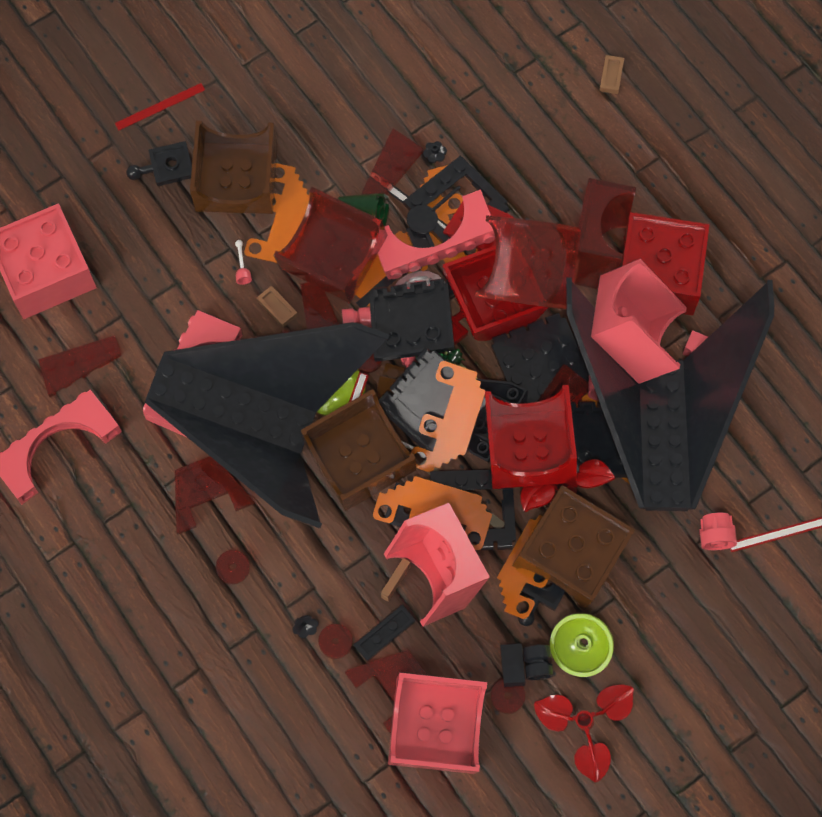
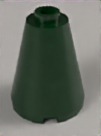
M385 193L339 196L333 203V211L341 218L375 231L387 223L389 204H386L385 198L388 199V196Z

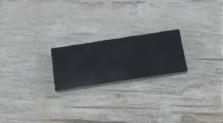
M401 605L356 642L354 647L368 662L412 626L416 620Z

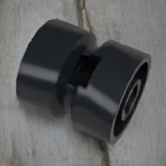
M534 645L523 648L524 662L528 663L525 666L527 680H544L554 676L553 666L549 663V660L552 658L549 645Z

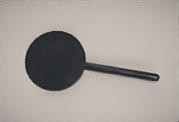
M457 186L433 208L427 205L413 207L407 214L409 228L418 234H427L433 231L438 223V216L435 210L460 190L461 187Z

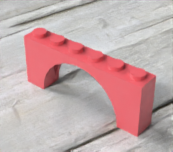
M481 189L462 196L464 201L462 223L450 239L438 246L430 248L409 246L392 233L389 225L370 232L388 280L400 278L405 273L418 271L423 266L434 265L439 260L447 257L452 258L462 251L473 250L478 245L491 243L496 238H499Z
M197 310L195 316L192 315L188 322L189 327L186 333H182L177 350L241 340L243 336L240 327ZM145 403L143 414L146 420L185 436Z
M91 390L81 393L74 402L64 405L60 412L54 416H49L42 425L29 430L25 437L14 441L7 450L0 452V477L21 505L38 493L31 477V463L35 451L47 437L66 429H81L93 433L106 444L122 432L119 425Z

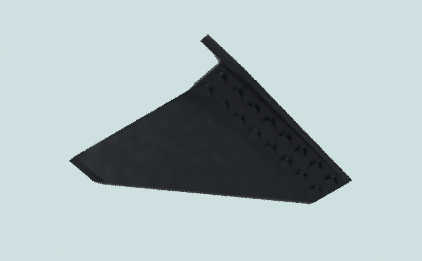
M566 277L567 316L639 508L646 509V511H688L696 509L774 318L773 280H767V283L687 358L675 360L680 363V369L638 384L591 337L595 308L572 282V278Z
M351 322L166 351L163 353L145 403L281 515L316 528H321L322 523L319 519L301 456L305 444L301 430L312 424L316 412L388 340L389 334Z

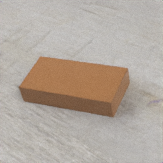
M606 55L599 91L618 94L624 58Z
M272 286L257 297V301L282 327L298 316L297 311Z
M405 558L401 560L383 588L381 598L389 602L410 569V561Z

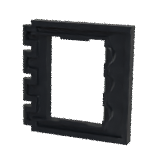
M461 155L403 201V205L409 211L417 205H428L436 200L445 190L451 188L460 178L465 176L477 190L481 189L484 197L490 200L487 205L505 213L510 211L507 206V200ZM439 223L431 231L441 243L451 238L443 233L444 228Z
M491 470L430 471V481L460 490L493 489ZM501 488L503 490L502 519L504 521V528L488 529L483 548L477 551L493 550V543H497V550H512V542H516L513 488ZM471 532L468 535L472 545H477L481 540V536L477 532Z

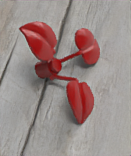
M597 459L588 460L579 467L577 483L523 487L521 491L522 508L524 512L550 503L555 497V490L558 492L562 485L577 493L576 487L594 488L614 480V474L604 462Z
M628 685L607 687L597 697V705L603 709L602 711L592 713L580 711L573 717L570 716L573 712V706L569 699L563 695H552L536 701L534 708L542 724L552 731L559 732L565 730L568 726V720L576 721L578 727L585 731L589 746H581L577 750L574 758L575 765L583 775L593 782H599L608 772L611 755L605 744L597 743L593 745L589 732L594 726L593 718L605 713L609 719L614 721H621L627 718L633 707L634 689Z

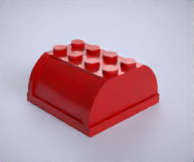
M516 238L442 265L443 273L466 318L471 334L477 341H489L497 335L508 334L509 331L521 326L526 327L527 324L536 321L548 309L549 305Z

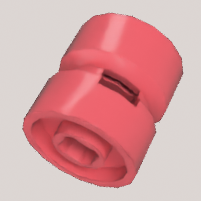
M370 307L359 308L357 311L353 308L342 309L343 324L353 322L372 328Z

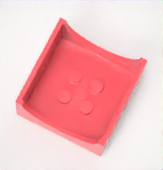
M59 203L0 228V272L23 319L97 288Z
M639 259L600 276L591 337L640 384L680 369V363L676 362L660 346V342L670 323L679 315L685 313L687 307Z
M449 503L405 520L384 553L386 559L405 558L420 568L427 577L432 588L433 604L426 617L420 620L422 627L465 609L490 578Z
M399 673L396 678L388 765L470 774L479 772V735L487 682Z

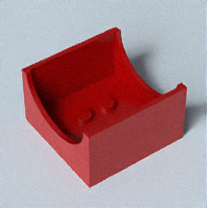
M630 212L624 236L625 244L621 267L641 259L687 307L686 312L683 314L693 316L701 296L710 224Z
M562 385L560 392L549 399L525 404L504 402L495 398L491 391L485 392L493 489L577 483V454L569 385Z

